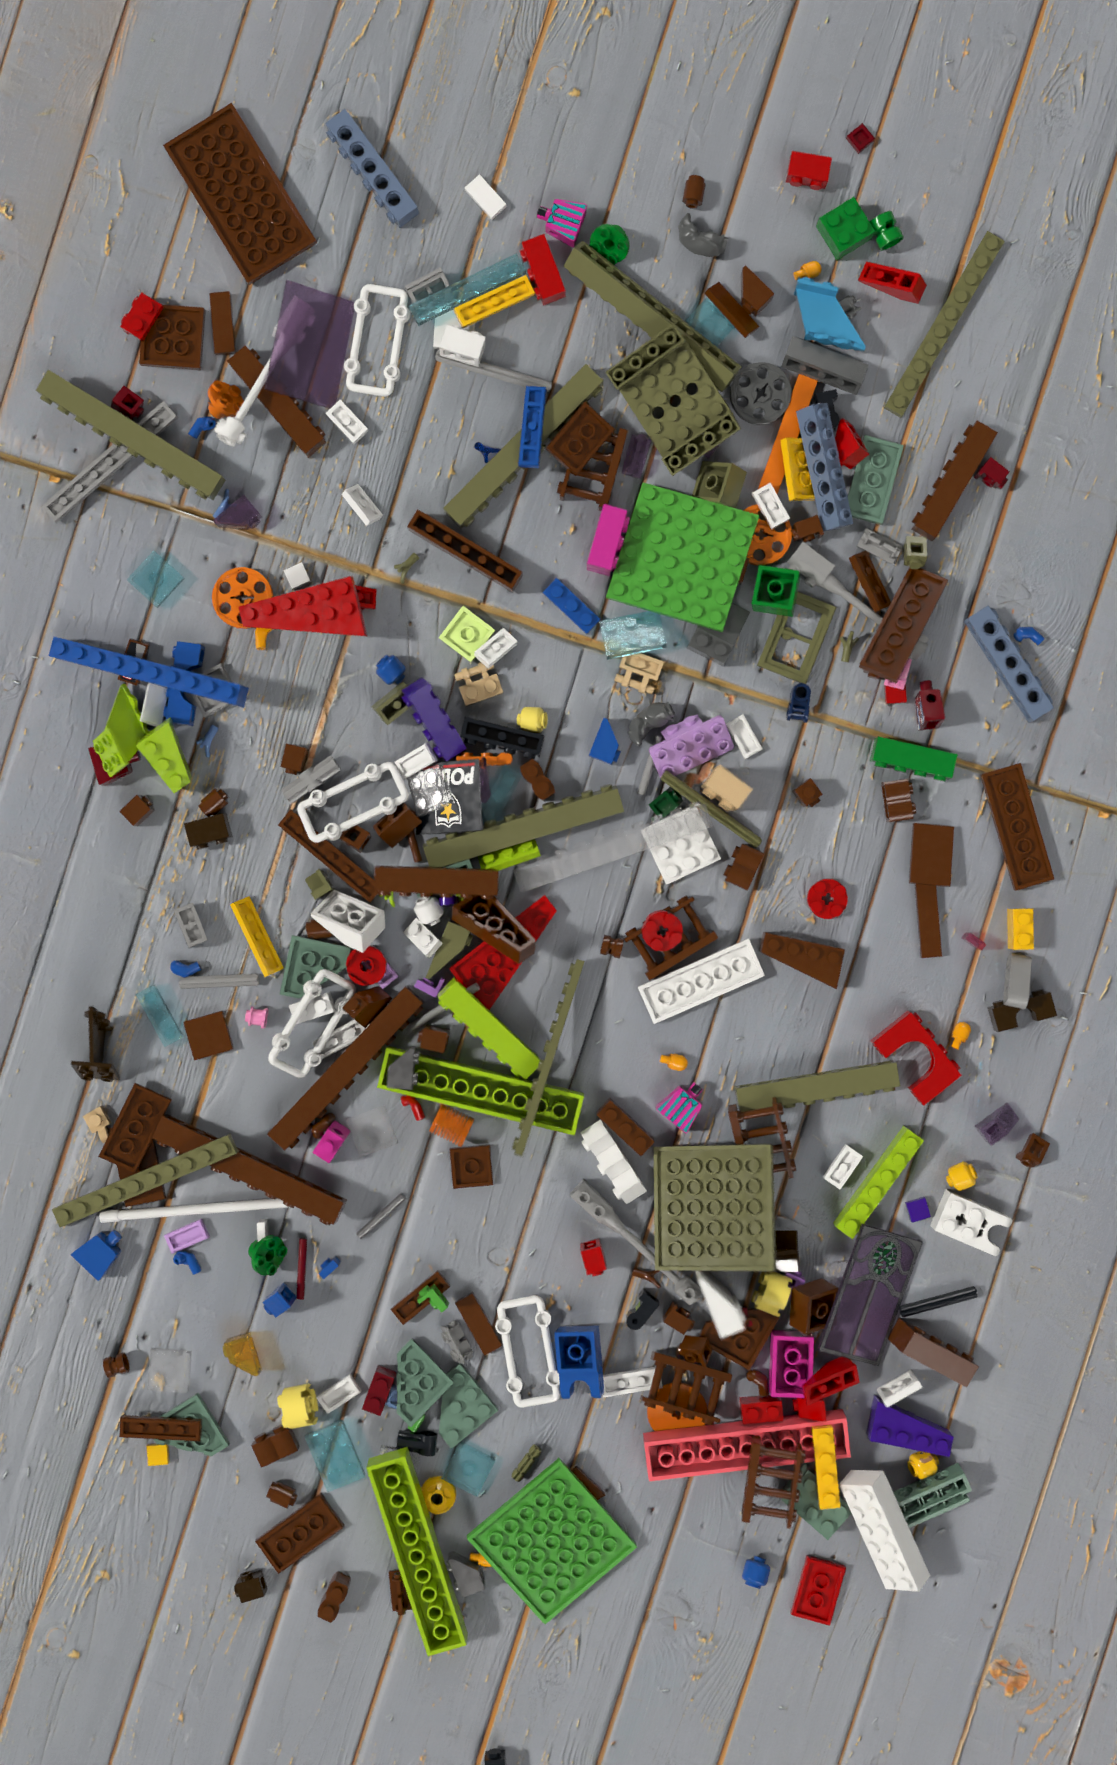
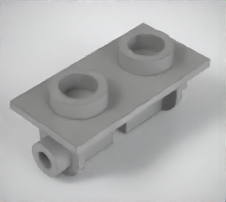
M867 528L857 544V547L892 565L902 547Z
M454 1320L448 1323L449 1327H440L442 1330L441 1336L444 1342L449 1344L453 1360L465 1364L464 1358L466 1360L471 1359L473 1351L467 1339L459 1342V1339L465 1335L459 1323H456Z

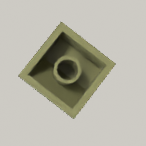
M702 461L692 496L736 508L747 472L733 463Z

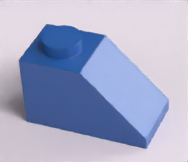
M603 718L589 757L611 765L613 761L617 762L621 751L617 750L619 744L608 719Z
M283 1282L262 1303L266 1312L270 1315L273 1314L276 1318L292 1306L296 1296Z

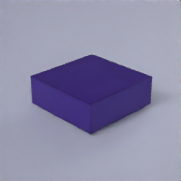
M925 1197L905 1202L912 1223L931 1217Z

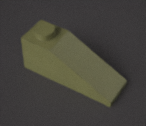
M448 921L440 940L443 944L437 949L426 978L430 979L460 953L465 948V945L470 946L474 935L470 934L471 932L461 925Z

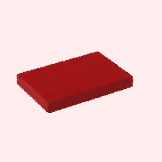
M806 1555L791 1608V1615L830 1626L846 1566Z

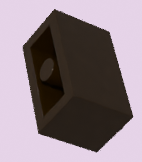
M225 813L184 823L190 847H196L197 850L208 848V844L216 842V845L227 843V838L233 837L228 817Z

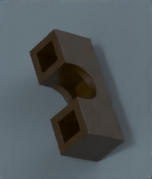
M1043 989L1031 992L1032 995H1029L1026 1008L1031 1012L1033 1020L1041 1021L1057 1016L1051 992L1044 991ZM1003 1000L995 1001L992 1003L993 1006L987 1007L994 1031L1002 1032L1018 1027L1016 1016L1021 1010L1020 1008L1004 1005Z

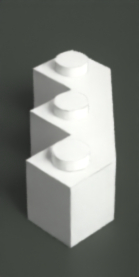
M601 1119L580 1132L584 1139L581 1141L587 1152L591 1150L600 1163L597 1167L603 1176L606 1174L615 1186L612 1190L618 1200L622 1198L628 1204L647 1192L637 1173L632 1169L626 1156L612 1138L613 1136Z

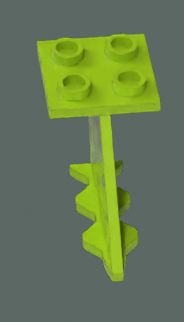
M122 684L118 690L104 731L93 740L94 749L99 754L103 768L109 777H113L129 764V760L139 750L136 747L138 739L150 732L147 724L140 722L141 713L138 709V700L130 693L126 684Z

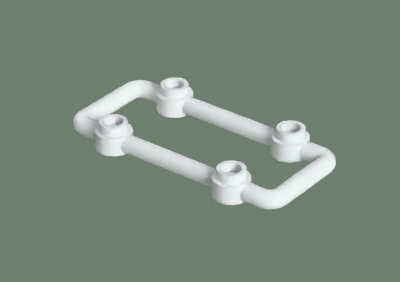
M367 284L362 288L360 298L354 303L357 318L350 358L344 363V369L347 373L346 386L350 391L387 397L393 392L394 384L400 378V370L397 365L404 323L410 319V311L407 307L408 294L406 291L374 284ZM369 292L400 297V304L394 309V317L397 322L390 365L384 369V376L387 380L386 388L354 384L355 376L361 371L358 355L364 319L371 311V306L368 302Z
M385 762L379 766L369 764L366 766L364 773L325 791L313 790L309 798L298 805L297 810L311 841L315 843L326 839L335 841L341 837L343 831L381 813L386 815L393 814L398 805L407 801L409 792L394 763ZM390 770L401 794L394 799L384 797L380 801L379 806L339 825L329 823L326 825L324 832L316 835L305 810L312 805L322 807L326 804L327 798L363 781H377L381 778L383 772Z
M327 969L320 970L313 980H309L304 984L303 991L305 994L282 1033L276 1034L272 1039L274 1047L268 1056L270 1064L298 1078L305 1077L312 1067H316L321 1063L320 1052L342 1015L348 1014L342 1007L356 992V987L352 982ZM326 977L348 989L344 997H340L335 1001L334 1007L336 1011L315 1047L305 1052L303 1057L305 1064L299 1070L277 1059L280 1051L289 1048L290 1039L288 1037L311 998L318 997L321 994L320 983Z
M533 1295L502 1301L497 1307L498 1320L495 1327L502 1336L509 1374L506 1388L512 1393L515 1405L525 1408L557 1401L561 1396L559 1373L556 1369L549 1330L551 1314L545 1309L544 1300L540 1296ZM536 1303L538 1312L535 1315V1322L541 1327L549 1370L546 1374V1382L552 1386L553 1394L521 1399L520 1391L523 1384L521 1378L516 1373L509 1335L512 1323L506 1317L505 1309Z

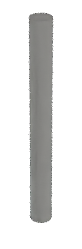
M474 983L466 989L473 994L480 990V987L477 983ZM439 1005L411 1022L409 1026L414 1031L446 1010Z

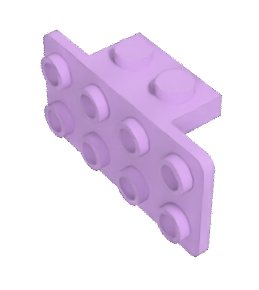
M695 715L689 716L677 724L669 725L666 729L662 730L661 733L664 741L651 746L649 753L661 779L665 771H669L674 776H677L731 751L734 748V744L724 718L721 715L702 722L699 716Z

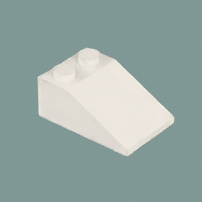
M333 890L311 913L312 918L342 943L362 953L385 929L384 910L337 890Z

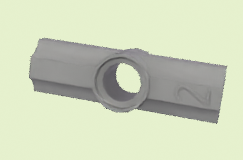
M329 756L315 767L312 766L303 771L298 776L299 778L285 786L281 791L290 804L295 803V801L302 798L308 792L311 793L313 790L320 788L326 780L341 771L334 758Z

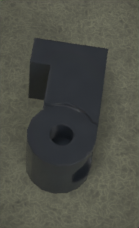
M836 389L816 393L814 397L815 404L827 403L833 431L839 423V416L835 412L833 404L838 398Z
M644 1288L638 1294L640 1302L626 1314L627 1326L632 1330L640 1329L660 1305L659 1300Z

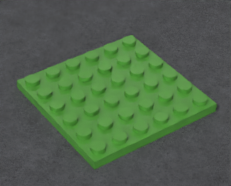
M642 483L606 599L723 632L759 515Z
M560 1458L555 1460L467 1534V1540L544 1624H547L637 1548L634 1540Z

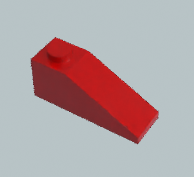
M867 261L858 279L859 282L895 298L919 304L927 286L920 273Z
M839 1357L827 1362L802 1385L805 1403L810 1405L860 1383L857 1365L845 1357Z

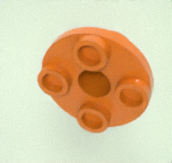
M215 380L208 388V397L211 401L208 402L210 414L217 419L228 416L235 417L244 402L240 395L241 390L236 385H229Z

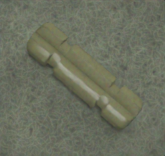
M537 1445L531 1446L529 1453H526L518 1467L512 1472L511 1477L517 1482L523 1479L524 1473L528 1472L535 1462V1458H538L541 1454V1449Z

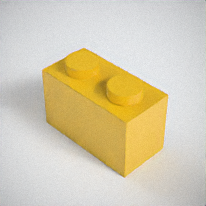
M1007 909L1008 949H1034L1033 909Z

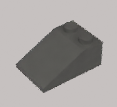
M732 603L723 632L698 625L687 649L723 666L750 612Z

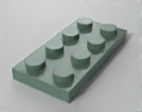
M864 435L862 442L869 455L855 466L847 497L853 518L882 525L904 445Z

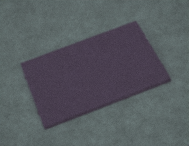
M286 280L265 389L331 409L337 400L355 302Z

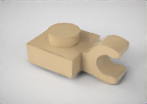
M99 1106L84 1115L83 1118L91 1133L93 1134L98 1131L101 1142L105 1143L110 1134L107 1126L111 1124V1121L103 1106Z

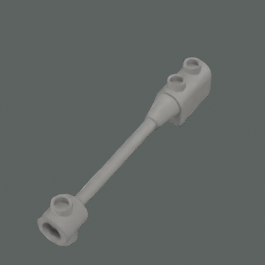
M802 542L787 562L790 565L788 569L800 571L806 577L804 582L808 586L814 588L817 585L836 595H840L880 625L883 617L848 592L831 574L835 565ZM923 633L909 659L916 661L927 648L929 639Z
M583 1179L572 1190L570 1197L597 1222L620 1233L655 1265V1254L624 1227L622 1221L613 1211V1206ZM660 1270L675 1284L674 1292L688 1305L693 1304L701 1295L702 1289L688 1276L680 1278L672 1270Z

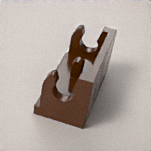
M404 802L397 806L393 814L384 815L373 825V828L378 836L393 848L422 821L415 811Z

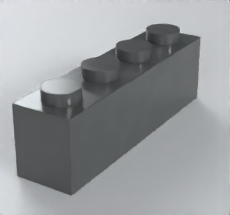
M795 336L791 339L781 365L785 369L857 395L869 364L860 360L850 358L842 353L834 352Z

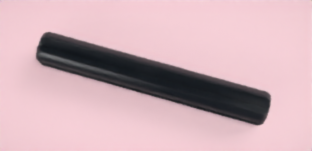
M971 1286L901 1305L899 1312L902 1317H907L977 1298L978 1293L976 1288Z

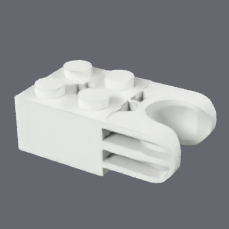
M946 1189L930 1226L939 1233L991 1255L998 1256L1000 1248L988 1240V1231L995 1225L1009 1227L1013 1220L1003 1213ZM957 1215L962 1216L961 1220H956Z

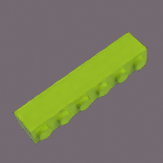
M455 977L437 994L438 1003L446 1011L450 1009L454 1013L453 1017L460 1024L464 1022L469 1027L467 1030L475 1038L479 1036L483 1040L482 1044L489 1051L493 1049L498 1054L496 1057L504 1065L508 1063L512 1067L510 1069L516 1077L520 1078L522 1076L526 1080L538 1068L540 1057Z
M903 1126L834 1220L833 1224L835 1227L853 1239L924 1140Z

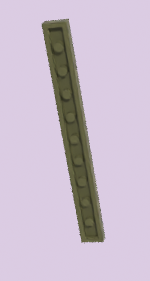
M989 231L986 232L884 406L886 410L900 418L903 416L1004 244V240Z
M577 959L575 964L571 963L568 975H571L569 983L565 982L561 994H564L565 997L563 1002L559 1001L555 1012L559 1016L557 1021L553 1020L549 1031L553 1035L551 1041L546 1040L543 1051L547 1052L545 1060L540 1059L537 1071H540L538 1079L534 1078L531 1087L534 1094L532 1099H527L524 1109L528 1113L526 1119L521 1118L518 1127L522 1132L520 1138L515 1137L512 1146L516 1156H523L585 961Z
M227 1134L53 1208L52 1212L59 1227H63L237 1154L239 1151L231 1134Z

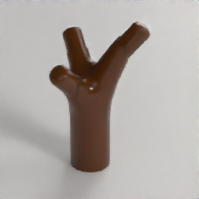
M636 1268L633 1269L632 1276L645 1279L653 1283L658 1289L661 1287L656 1278H654V1275L660 1272V1270L643 1271Z

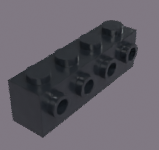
M468 717L464 718L460 735L462 739H465L464 743L476 745L479 742L483 743L485 748L492 750L500 747L504 748L503 752L514 755L517 751L524 753L523 757L535 759L536 756L540 757L545 738L544 735Z

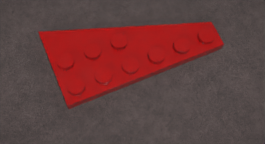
M353 576L238 607L243 627L367 636Z
M544 895L516 916L515 919L537 941L557 910ZM484 941L452 965L449 970L465 988L477 983L480 990L473 993V995L490 1010L521 963H516Z

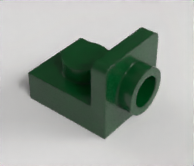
M669 787L648 805L658 818L662 820L683 802L680 793Z

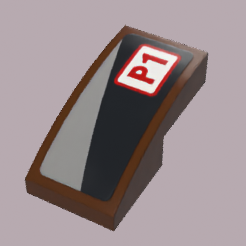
M130 638L124 655L147 660L150 644ZM121 675L118 676V680L136 686L140 683V680Z

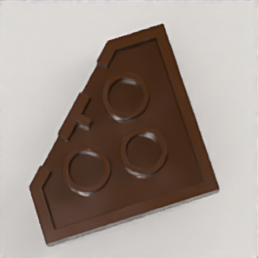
M756 1308L749 1309L747 1311L749 1318L746 1317L745 1312L743 1313L746 1320L742 1323L744 1330L723 1338L720 1337L714 1319L706 1321L698 1337L708 1338L712 1350L750 1371L779 1317ZM751 1320L753 1326L746 1328V1324H749L748 1321Z

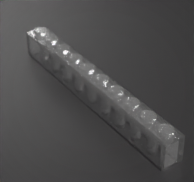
M701 801L689 804L690 809L682 811L681 808L669 811L670 816L664 818L662 814L650 818L651 822L643 824V821L632 824V829L624 831V828L612 831L613 835L605 838L604 834L594 837V842L586 844L585 841L574 844L575 849L569 851L566 848L555 851V856L548 858L546 854L537 857V862L529 864L528 861L517 864L518 868L513 871L519 889L522 893L713 827L706 803L701 804Z

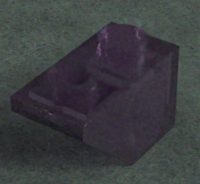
M1005 1103L974 1127L985 1142L992 1146L1012 1130L1019 1121V1118L1010 1105Z

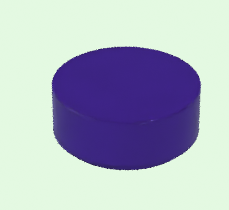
M457 896L438 899L441 907L453 906L459 903Z

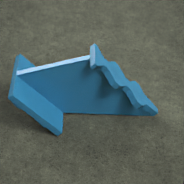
M808 277L798 278L794 295L798 299L806 333L804 340H815L824 345H836L841 349L865 351V344L836 299L839 287H835L830 282L817 283Z

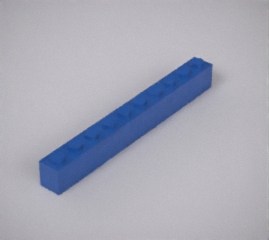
M53 637L49 652L50 657L243 708L249 690L248 687L58 637Z

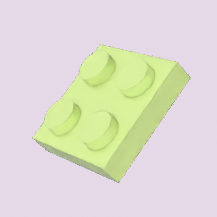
M462 606L439 636V639L472 663L475 659V651L491 638L495 629Z

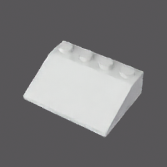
M695 1271L720 1337L723 1338L743 1330L744 1326L742 1323L746 1320L736 1295L732 1296L730 1290L709 1271Z

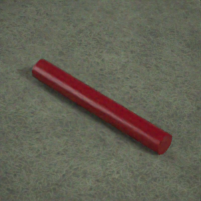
M299 1238L296 1299L303 1300L305 1295L307 1238Z

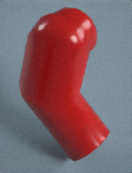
M409 1095L401 1096L402 1105H410L417 1121L425 1118L421 1104L415 1097Z

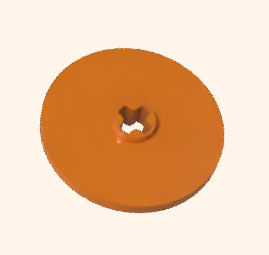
M672 1383L658 1389L656 1400L668 1402ZM686 1383L680 1384L675 1405L687 1408L692 1389L691 1385ZM699 1392L694 1411L706 1414V1401ZM656 1405V1408L647 1407L648 1421L654 1431L705 1425L702 1422L703 1418L695 1416L693 1420L683 1417V1412H680V1415L663 1411L664 1407Z

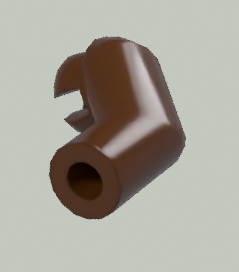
M756 1369L748 1371L746 1378L748 1381L758 1385L759 1396H768L769 1390L766 1375Z

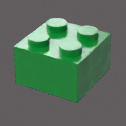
M855 197L850 198L819 217L816 225L836 260L870 241L875 233L874 228Z
M759 565L752 598L753 611L793 617L800 583V571Z

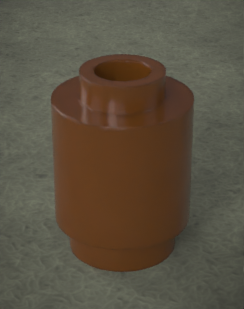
M690 175L688 180H686L682 200L686 207L696 209L702 205L706 186L703 177Z
M215 788L201 800L198 807L207 817L214 816L229 803L227 801L229 796L224 790H217Z
M315 919L306 922L308 938L319 939L334 936Z
M272 1482L266 1497L271 1502L288 1509L289 1506H294L298 1495L295 1494L296 1489L280 1482Z

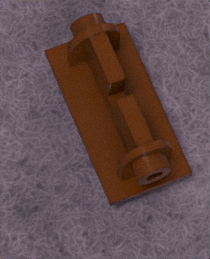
M400 1570L389 1571L392 1611L398 1612V1615H405L406 1610H412Z

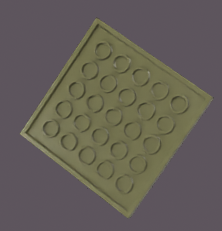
M773 1145L653 1147L655 1270L776 1271Z

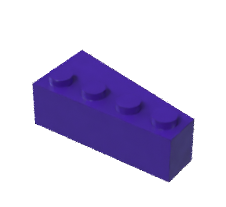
M421 677L401 690L404 694L401 698L407 707H412L415 712L412 716L418 725H423L425 730L422 732L428 742L432 740L435 747L433 750L437 757H442L445 761H448L467 748L456 728L449 723L451 720L443 708H440L441 702L434 692L431 691L433 689L431 684Z
M873 1396L866 1431L870 1441L950 1457L954 1437L948 1429L923 1419L910 1411H906L895 1404L886 1407L880 1397Z

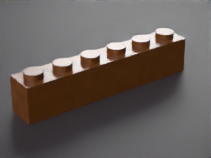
M245 345L229 358L227 362L251 390L265 365L258 361L260 356L253 348L249 350ZM272 371L257 398L309 458L326 444L323 438L326 434L319 426L314 427L310 422L313 420L306 410L301 412L297 407L299 402L293 395L288 396L285 393L287 388L279 379L277 381L274 380L271 376L274 374Z
M978 420L973 425L969 424L963 433L966 436L962 443L958 442L954 448L953 453H955V456L952 460L948 459L942 470L945 473L942 478L938 476L932 487L935 490L932 495L928 494L924 499L922 505L925 507L921 513L917 512L912 520L914 525L911 530L923 537H927L930 541L937 537L998 432Z
M418 509L407 526L413 534L512 593L523 577V572Z
M376 865L374 892H379V895L390 896L391 892H399V896H412V893H420V897H432V893L440 894V897L452 898L453 894H461V898H473V895H481L482 899H493V896H498V869Z

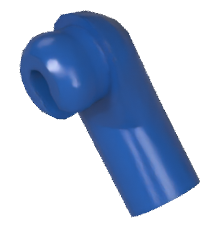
M211 416L198 418L188 435L197 439L201 431L211 430L216 427L215 419Z
M1019 627L1013 634L1014 639L1018 642L1030 638L1036 645H1039L1045 639L1033 627Z

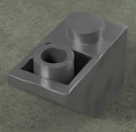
M415 1046L408 1049L388 1067L387 1088L412 1090L413 1085H417L418 1072L414 1071L415 1064L419 1063V1052H416Z
M450 1552L447 1567L449 1572L454 1574V1586L457 1592L460 1591L462 1598L485 1590L486 1581L478 1562L469 1561V1558L457 1552Z

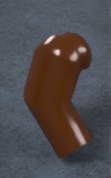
M327 1113L321 1121L312 1127L311 1132L315 1139L322 1138L323 1132L334 1122L335 1115L333 1113Z

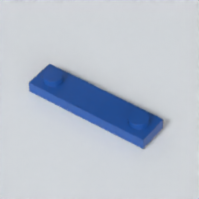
M526 386L519 467L539 468L546 387Z

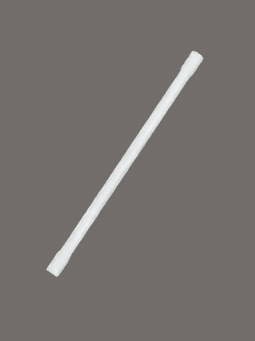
M276 1198L131 1210L100 1211L99 1217L101 1223L121 1220L287 1208L288 1206L284 1205L282 1200Z

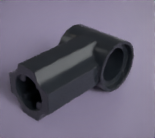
M399 1430L396 1449L408 1447L409 1451H415L419 1455L435 1456L438 1434L433 1431L414 1433Z

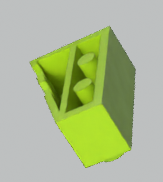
M170 717L138 739L136 747L170 790L176 793L190 783L192 775Z

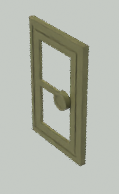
M798 592L796 604L822 614L812 640L793 633L789 627L784 628L788 616L777 615L757 666L796 682L806 684L837 607ZM780 636L784 640H789L793 637L810 644L800 670L772 660Z

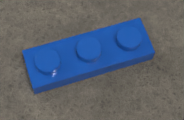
M557 578L543 591V594L586 635L600 621V618Z

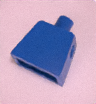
M112 1230L108 1236L100 1232L75 1250L71 1256L99 1281L106 1275L120 1254L121 1249L116 1244L122 1239V1236L116 1230Z

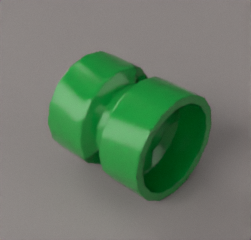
M892 211L884 212L870 221L875 230L874 235L877 236L876 242L880 251L887 250L904 239L899 226H895L897 221Z

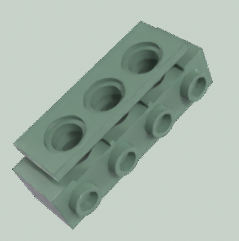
M956 1463L938 1471L935 1475L923 1480L920 1479L893 1491L908 1527L911 1528L969 1502L970 1500L966 1493L971 1492L972 1489L959 1463Z

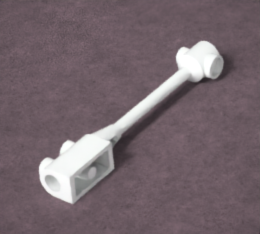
M293 296L275 326L272 336L278 340L272 350L271 357L236 416L227 417L226 419L221 417L214 430L217 433V437L229 446L234 447L236 443L242 444L247 435L243 432L245 427L242 421L278 360L292 346H295L296 342L298 344L302 343L306 336L303 330L306 326L310 328L316 319L313 316V308L298 297Z

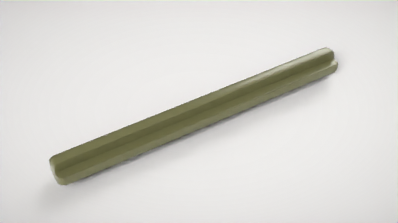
M665 771L662 774L661 780L750 845L757 848L761 844L762 839L669 771Z

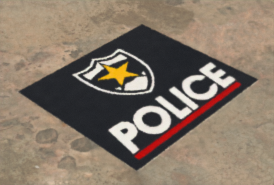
M479 759L437 762L413 775L415 813L422 821L416 827V835L483 830Z

